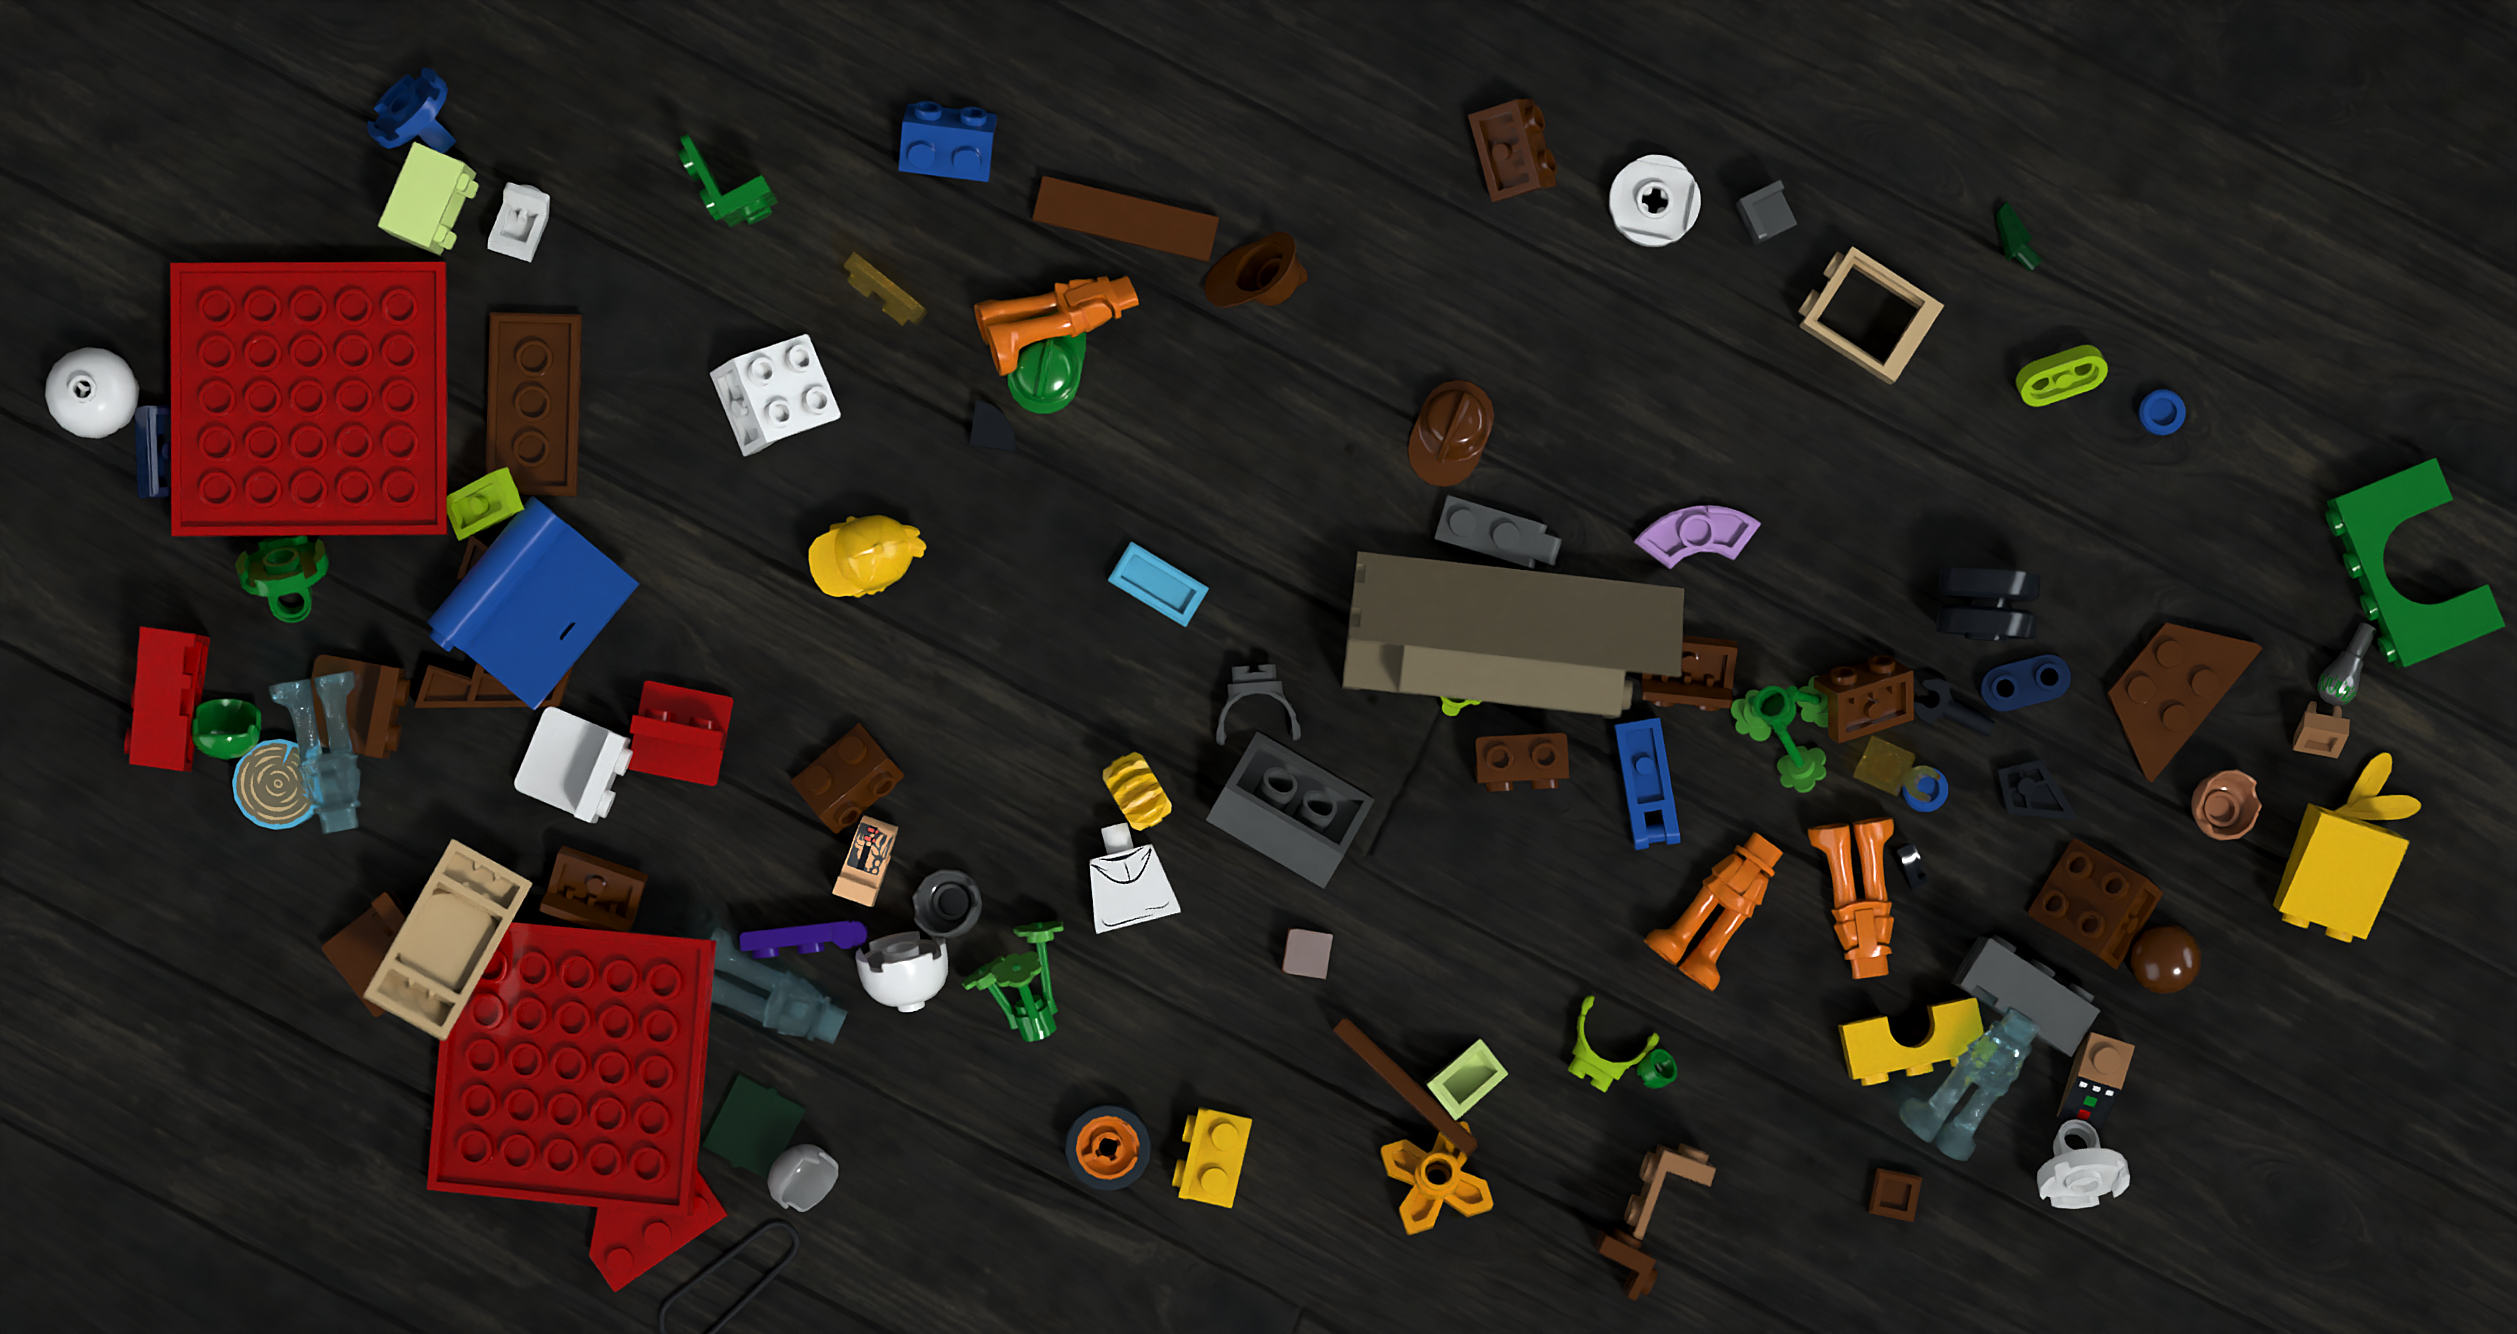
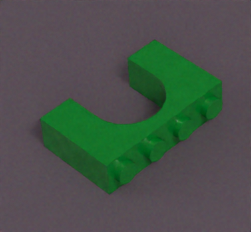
M2436 458L2426 460L2327 501L2330 508L2329 511L2325 512L2327 523L2335 537L2340 535L2347 550L2343 554L2346 569L2352 579L2358 577L2365 593L2360 596L2363 610L2370 621L2376 620L2382 634L2381 637L2377 638L2379 649L2387 663L2393 661L2396 669L2405 668L2505 627L2488 584L2477 586L2438 603L2427 605L2415 603L2400 595L2392 587L2386 576L2383 565V553L2387 539L2392 531L2404 520L2453 500Z

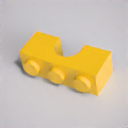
M1969 996L1927 1005L1930 1020L1928 1034L1920 1043L1913 1046H1902L1895 1041L1890 1032L1887 1016L1884 1015L1838 1024L1849 1078L1853 1080L1861 1078L1862 1086L1889 1081L1888 1072L1905 1069L1907 1076H1914L1934 1071L1932 1065L1934 1062L1950 1059L1951 1067L1978 1062L1977 1053L1986 1052L1988 1049L1977 998Z

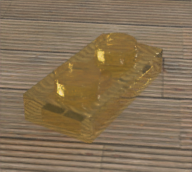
M854 252L843 265L846 271L851 274L846 281L865 297H868L873 291L883 299L886 304L882 307V310L901 326L907 320L917 326L928 313L922 305Z

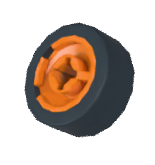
M1103 1103L1089 1107L1075 1118L1066 1136L1065 1154L1069 1168L1081 1182L1094 1189L1113 1191L1129 1186L1142 1175L1150 1160L1152 1142L1146 1124L1136 1112L1123 1105ZM1104 1138L1117 1142V1150L1113 1155H1105L1100 1151L1099 1146Z

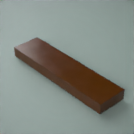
M1047 176L1042 177L1032 219L1034 222L1207 263L1210 260L1219 223V217Z
M1343 1018L1333 1029L1334 1034L1466 1158L1478 1148L1477 1139L1454 1120L1445 1109L1350 1020Z

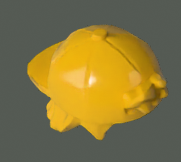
M872 515L862 518L850 516L846 519L845 523L832 524L829 532L815 539L809 548L808 561L816 584L825 594L834 597L847 595L859 598L866 593L874 595L877 591L883 592L886 586L901 579L910 566L912 558H921L923 556L926 544L918 537L920 535L918 528L902 525L887 516Z

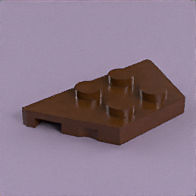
M2163 623L2106 692L2110 704L2122 724V730L2127 742L2131 745L2139 762L2143 778L2147 782L2152 783L2262 650L2260 645L2170 623Z

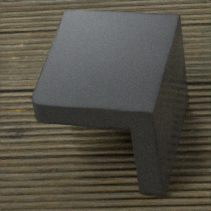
M1781 180L1741 198L1736 203V207L1755 245L1797 225L1782 193L1784 186Z

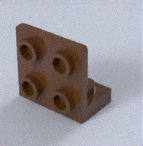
M2073 839L2028 910V915L2085 948L2100 961L2117 970L2164 892L2146 877L2082 841Z
M393 891L381 894L371 902L373 905L371 908L322 945V951L374 1017H380L388 1010L363 996L410 914Z

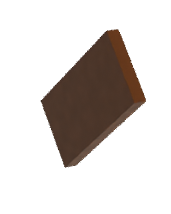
M490 312L486 475L508 467L519 495L578 497L582 315Z

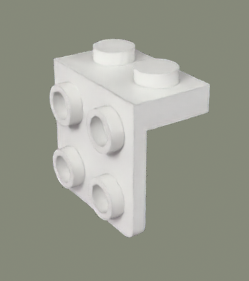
M549 707L544 710L514 781L515 788L524 794L568 811L584 821L597 823L599 816L606 818L614 801L616 793L610 791L616 775L623 776L631 761L633 750L628 749L631 739L558 708Z

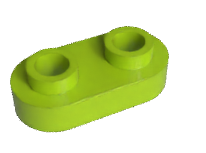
M2082 345L2027 364L2016 377V387L2022 399L2028 405L2035 407L2045 406L2096 388L2105 379L2108 366L2101 352L2096 347Z

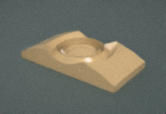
M452 839L363 997L445 1041L533 883Z

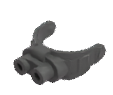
M1276 664L1258 665V672L1250 673V666L1232 667L1233 684L1228 685L1227 703L1221 709L1220 717L1218 718L1219 725L1216 731V743L1218 742L1220 746L1225 745L1224 720L1229 708L1240 698L1255 693L1269 695L1286 707L1291 718L1292 728L1290 733L1293 736V741L1300 739V725L1297 723L1296 713L1292 705L1285 699L1282 681H1277Z

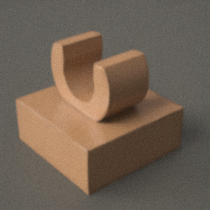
M2311 701L2294 734L2293 750L2338 758L2349 736L2350 719L2341 718L2342 710L2340 706H2334L2330 716L2317 714V702Z

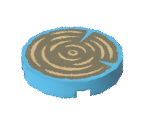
M284 739L262 741L243 756L236 765L232 781L235 801L242 813L258 826L274 830L295 827L310 819L321 805L325 791V780L322 768L319 765L320 763L315 755L300 743Z

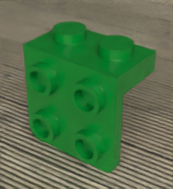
M688 133L680 137L685 148L677 153L693 180L702 179L706 188L699 191V194L715 221L723 218L731 228L744 220L749 225L756 223L773 212L770 206L778 201L762 175L723 195L695 142Z

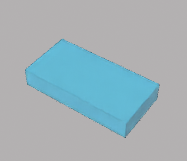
M1130 542L1108 579L1110 583L1184 627L1188 625L1209 590L1205 585L1133 542Z

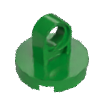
M274 536L258 542L260 550L250 556L247 555L246 551L242 552L235 564L242 589L250 594L268 597L273 615L281 621L296 623L306 618L312 604L311 585L320 580L326 574L329 567L323 541L317 539L316 543H310L307 536ZM296 592L304 599L300 606L289 608L281 604L278 598L279 596Z

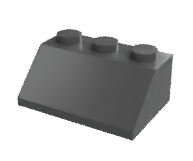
M1257 731L1206 821L1324 889L1345 855L1375 799Z

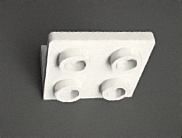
M806 334L732 358L710 372L744 457L761 451L777 440L832 422L841 416L810 337Z

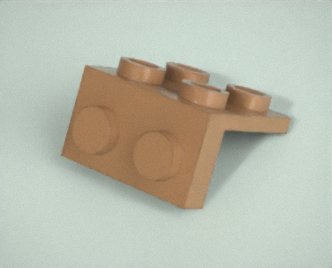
M1682 1143L1679 1144L1678 1150L1658 1144L1655 1153L1647 1151L1639 1173V1177L1642 1178V1181H1645L1640 1196L1631 1195L1623 1219L1626 1220V1224H1629L1628 1231L1633 1237L1643 1238L1666 1171L1708 1186L1711 1185L1716 1168L1710 1162H1707L1709 1155L1705 1154L1706 1152Z

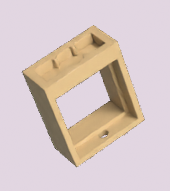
M1853 246L1845 255L1837 251L1823 272L1825 276L1830 278L1821 293L1813 289L1798 312L1805 316L1799 327L1891 385L1899 377L1944 305ZM1851 267L1917 308V311L1883 363L1817 321Z

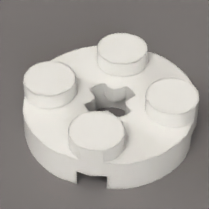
M1647 155L1629 163L1616 176L1609 194V210L1616 229L1634 243L1648 247H1661L1678 241L1695 223L1701 204L1699 188L1693 176L1687 171L1688 169L1681 162L1663 155ZM1652 189L1661 190V198L1667 200L1666 208H1658L1656 214L1648 212V205L1642 203V195H1650Z

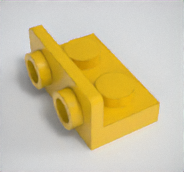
M1199 1107L1197 1116L1188 1114L1182 1141L1191 1143L1187 1161L1177 1160L1172 1186L1180 1187L1178 1198L1193 1199L1232 1208L1252 1123L1251 1118Z

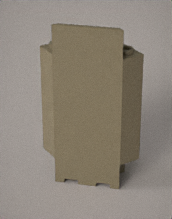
M1358 551L1342 688L1360 690L1362 688L1415 695L1425 694L1602 714L1603 718H1617L1621 716V710L1630 708L1632 681L1625 680V671L1681 677L1684 588Z

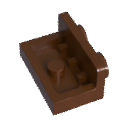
M1682 635L1681 677L1641 673V699L1649 700L1652 704L1663 707L1679 703L1695 705L1698 709L1705 711L1732 708V687L1738 650L1737 641Z
M858 723L790 782L816 815L837 834L845 827L854 824L859 819L861 813L879 798L888 795L895 785L903 779L904 774L890 760L869 732Z
M1565 733L1478 737L1475 741L1476 783H1486V792L1513 790V781L1530 780L1532 789L1559 788L1558 779L1569 778L1568 745Z
M562 845L557 854L549 886L541 900L539 911L549 914L554 920L561 923H575L596 930L629 932L637 916L648 874Z
M1614 1227L1611 1234L1600 1230L1593 1245L1599 1253L1632 1269L1622 1288V1292L1634 1301L1637 1300L1640 1293L1647 1296L1659 1273L1653 1267L1656 1260L1649 1253L1639 1249L1642 1242L1631 1234L1617 1227Z

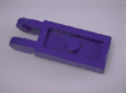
M848 920L741 933L739 938L741 951L751 950L752 959L779 956V947L797 945L798 954L825 951L824 942L833 941L841 949H848L853 946L856 948L858 945L862 946L863 942H867L866 938H869V931H867L868 927L861 923L860 920H853L852 922Z

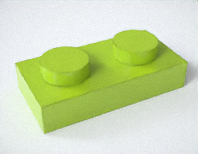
M508 467L493 471L447 496V512L458 541L470 538L471 535L475 536L524 510L518 489L513 482Z

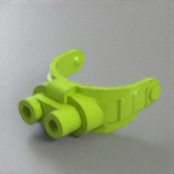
M1588 995L1583 1000L1580 1014L1577 1017L1578 1041L1571 1052L1576 1056L1570 1064L1568 1071L1581 1079L1586 1074L1593 1077L1590 1084L1606 1093L1614 1078L1619 1080L1627 1068L1638 1064L1650 1050L1655 1048L1660 1036L1654 1032L1648 1037L1647 1044L1643 1050L1629 1060L1611 1062L1600 1058L1590 1049L1584 1035L1585 1016L1588 1009L1593 1006L1595 999L1593 995Z

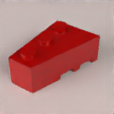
M140 627L136 682L131 694L133 721L132 727L127 729L124 743L125 754H130L129 764L191 772L195 749L191 737L192 719L195 718L196 707L202 701L211 637Z

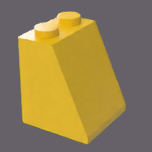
M2308 803L2273 906L2279 911L2284 912L2283 921L2293 925L2308 928L2311 921L2326 926V935L2351 943L2353 936L2366 939L2406 852L2409 841L2393 830Z

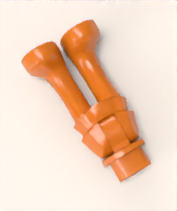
M1107 276L1097 277V281L1094 279L1070 280L1068 284L1055 283L1054 291L1043 295L1008 300L989 299L976 303L974 311L983 341L986 345L990 346L992 358L999 375L1004 376L1017 369L1019 350L1024 346L1043 339L1067 335L1074 338L1084 331L1088 333L1106 323L1112 316L1114 319L1121 318L1122 310L1138 306L1139 303L1128 276L1109 281Z
M1892 817L1870 818L1853 822L1854 835L1861 861L1865 898H1856L1849 824L1836 823L1808 828V837L1811 845L1822 850L1826 854L1829 863L1834 893V908L1831 911L1837 921L1833 927L1843 948L1850 950L1844 953L1845 960L1851 961L1853 979L1889 974L1887 955L1891 954L1892 950L1891 947L1886 945L1890 943L1894 918L1890 916L1892 902L1888 901L1885 887L1883 848L1885 842L1893 835L1894 823Z
M1753 832L1743 847L1736 845L1734 853L1711 868L1713 874L1702 881L1703 887L1696 898L1670 928L1653 929L1643 941L1666 961L1676 965L1698 929L1719 903L1725 908L1724 911L1678 968L1689 978L1713 992L1720 981L1716 961L1734 932L1747 917H1752L1755 905H1761L1767 889L1768 878H1772L1775 874L1772 868L1783 852L1762 836Z

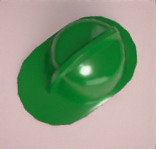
M1085 331L1074 338L1067 335L1032 342L1019 350L1017 369L1008 374V387L1013 398L1024 409L1036 414H1051L1063 409L1074 398L1079 386L1086 351Z

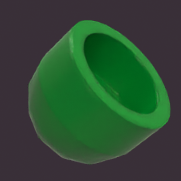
M1655 1049L1638 1063L1637 1075H1641L1645 1081L1643 1083L1645 1086L1652 1089L1662 1088L1676 1079L1677 1066L1667 1051Z

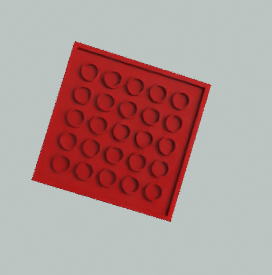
M446 262L170 263L171 536L448 535Z
M511 922L446 1040L442 1041L440 1039L427 1190L681 1216L693 1215L716 940Z

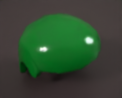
M214 699L203 702L196 707L195 718L192 719L191 723L193 744L197 746L198 750L210 757L229 760L245 756L259 741L261 711L250 702L238 699Z

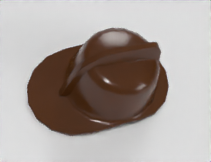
M1277 231L1223 256L1213 266L1206 278L1204 291L1207 300L1214 306L1223 308L1237 306L1250 300L1264 306H1276L1283 303L1293 294L1298 286L1305 283L1308 279L1307 271L1295 255L1296 244L1294 238L1287 232Z
M1460 380L1445 382L1432 390L1424 402L1410 436L1408 446L1410 465L1418 477L1431 485L1446 487L1458 484L1470 476L1478 464L1492 430L1494 420L1492 402L1484 390L1471 382Z

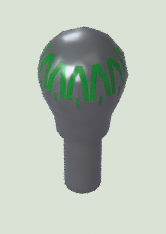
M2360 623L2347 650L2341 652L2338 658L2320 675L2317 684L2318 692L2325 702L2334 706L2345 705L2356 696L2360 672L2364 664L2362 658L2377 632L2371 625Z

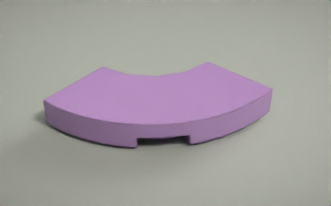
M1709 505L1695 506L1674 511L1658 519L1646 528L1633 543L1670 570L1683 557L1697 552L1718 553L1734 560L1761 523L1740 511Z

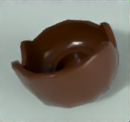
M2160 925L2144 931L2132 945L2130 966L2136 980L2151 992L2160 994L2174 993L2183 990L2194 981L2200 972L2202 952L2196 938L2180 926Z

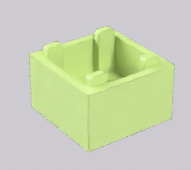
M414 142L378 227L396 238L441 256L444 248L452 249L457 239V235L451 231L466 197L473 199L479 188V184L473 181L476 173L465 163Z

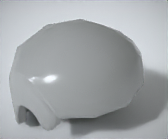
M800 1144L790 1147L782 1152L771 1166L767 1178L771 1196L785 1209L790 1205L800 1212L807 1211L819 1203L833 1188L839 1175L838 1164L824 1150L815 1145Z

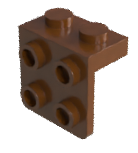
M319 655L315 659L301 730L302 741L306 744L364 754L365 756L381 759H390L391 751H397L401 738L402 725L397 724L400 706H406L410 691V680L405 679L407 670L330 655Z

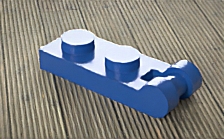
M1660 717L1614 725L1635 851L1648 849L1650 843L1666 841V845L1680 843V833ZM1661 810L1662 823L1646 826L1644 812Z

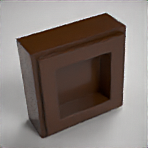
M1876 1168L1867 1212L1914 1222L1922 1177Z

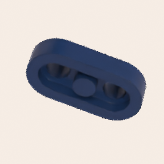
M2050 654L2041 655L1990 669L1981 679L1979 692L1983 702L1989 708L1995 711H2010L2062 696L2070 685L2071 673L2068 665L2060 657ZM2046 668L2053 670L2056 674V680L2051 686L2043 684L2040 678L2041 672ZM2001 680H2007L2012 685V692L2008 697H2002L1997 693L1996 687Z

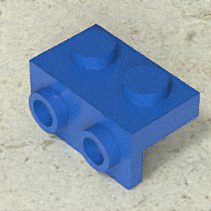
M931 101L907 104L902 122L898 171L988 182L997 115L987 113L984 109L978 107H964L961 110L943 108L938 103Z

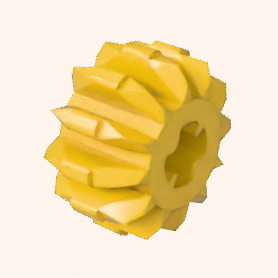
M1132 752L1126 756L1123 755L1103 770V780L1132 828L1141 831L1149 826L1152 827L1171 813V802L1141 754Z

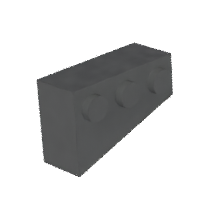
M1993 934L1992 938L1978 936L1950 983L1970 996L1976 997L1981 1003L2062 1054L2072 1057L2100 1012L2099 1009L2090 1004L2094 996L2073 983H2070L2068 988H2065L2052 979L2056 972L2033 958L2030 963H2027L2014 954L2017 948L1995 934Z

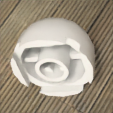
M85 347L67 353L54 364L46 380L45 398L51 415L62 428L80 437L102 438L109 436L108 434L116 432L119 428H123L130 422L135 409L138 407L139 386L137 379L134 378L133 371L123 358L106 349Z
M919 931L904 932L879 938L869 943L870 952L865 955L861 949L856 952L858 972L864 989L876 1001L887 1006H898V1010L901 1012H911L925 1006L924 1001L932 998L944 986L948 974V954L945 938L932 936V940H920Z

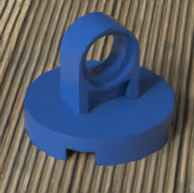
M422 68L420 69L422 76L414 80L408 74L386 91L374 107L379 116L376 122L368 121L367 130L369 135L380 146L387 149L401 146L416 135H419L433 150L445 154L457 141L434 118L446 100L448 88L446 82L434 70Z

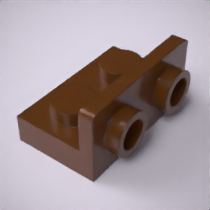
M1516 99L1468 115L1492 202H1500L1538 189H1548L1557 185L1555 179L1557 163L1553 153L1547 149L1543 135L1545 130L1544 116L1540 108L1535 105L1533 99Z
M1875 655L1870 657L1867 662L1850 667H1835L1830 670V673L1814 678V688L1828 696V737L1837 743L1849 741L1914 720L1913 670L1896 661L1892 656Z

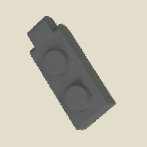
M1447 495L1434 538L1441 542L1531 569L1535 568L1536 561L1554 566L1562 539L1545 534L1547 525Z

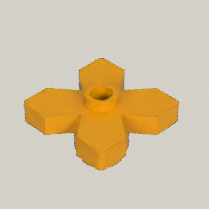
M1460 1122L1459 1124L1471 1134L1468 1123ZM1440 1133L1437 1136L1432 1151L1428 1153L1407 1139L1385 1145L1381 1148V1157L1387 1175L1413 1185V1188L1399 1207V1213L1406 1234L1412 1235L1432 1229L1443 1201L1466 1217L1492 1209L1493 1200L1486 1180L1461 1171L1468 1158L1460 1153ZM1433 1172H1439L1444 1176L1445 1183L1443 1185L1432 1184L1428 1180V1176Z

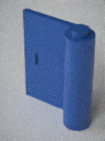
M532 495L524 504V510L515 515L427 623L433 628L428 635L441 647L450 652L455 646L465 652L529 707L536 710L640 583ZM573 623H575V624L570 628V630L565 634V636H564L563 639H562V636H563V634L567 631V629H568Z

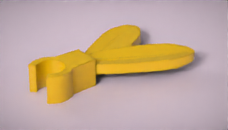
M2384 752L2368 762L2352 788L2347 803L2333 811L2360 820H2394L2407 818L2417 813L2421 808V803L2408 795L2376 797L2386 782L2392 768L2391 755Z

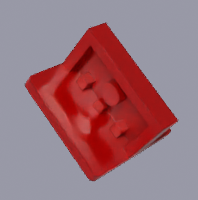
M646 681L643 686L638 715H633L629 733L634 734L631 745L633 755L628 768L634 771L709 786L717 785L734 703L733 698Z

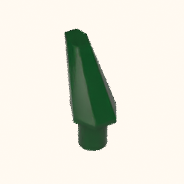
M2006 201L1996 213L2006 260L2009 261L2015 257L2031 272L2043 259L2028 245V242L2033 237L2028 233L2009 202Z

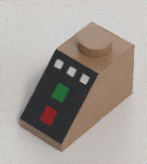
M2087 1031L2079 1044L2057 1117L2068 1121L2074 1119L2083 1120L2094 1129L2101 1131L2122 1089L2135 1046Z

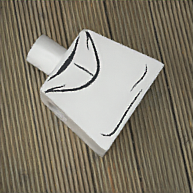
M1127 822L1102 828L1101 832L1107 856L1090 860L1096 933L1181 912L1180 905L1153 845L1149 844L1134 848Z

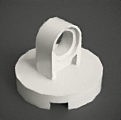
M2077 1119L2069 1120L2062 1124L2053 1142L2055 1158L2046 1162L2037 1173L2040 1197L2044 1200L2048 1196L2051 1199L2052 1206L2068 1209L2099 1205L2098 1196L2113 1191L2115 1198L2122 1194L2129 1186L2130 1180L2126 1159L2118 1152L2102 1149L2096 1130L2089 1123ZM2071 1134L2082 1137L2087 1144V1149L2073 1150L2069 1148L2064 1137Z

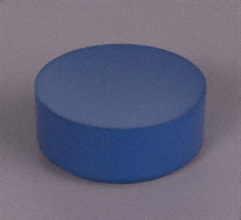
M2156 390L2143 398L2138 408V418L2142 427L2147 432L2157 436H2165L2178 430L2183 424L2186 414L2182 399L2176 393L2169 390Z
M1915 768L1903 779L1901 786L1902 797L1905 803L1916 811H1934L1947 798V780L1935 768Z

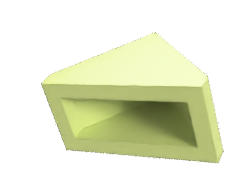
M1479 1039L1426 1080L1425 1083L1453 1119L1457 1120L1505 1078L1508 1073L1484 1042Z

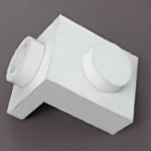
M507 182L503 191V204L488 238V249L531 262L549 218L550 196L531 185H517Z

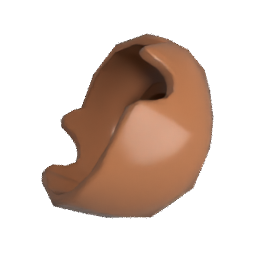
M2238 769L2216 771L2201 780L2193 792L2191 802L2192 813L2200 830L2207 834L2208 837L2216 840L2239 839L2250 831L2262 807L2255 790L2256 781Z

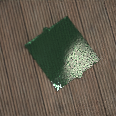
M739 1075L703 1147L731 1160V1165L734 1168L742 1166L767 1179L772 1164L787 1148L806 1109L778 1095L776 1088L772 1087L768 1090Z

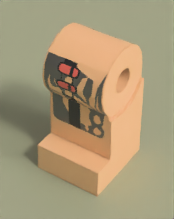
M865 815L862 817L832 894L869 907L874 906L891 858L890 853L898 832L897 826Z

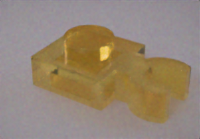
M1872 735L1853 777L1895 797L1898 796L1903 785L1912 797L1920 802L1927 803L1931 797L1919 791L1918 783L1923 777H1931L1939 781L1941 775L1929 766L1912 768L1911 766L1916 757L1913 753Z

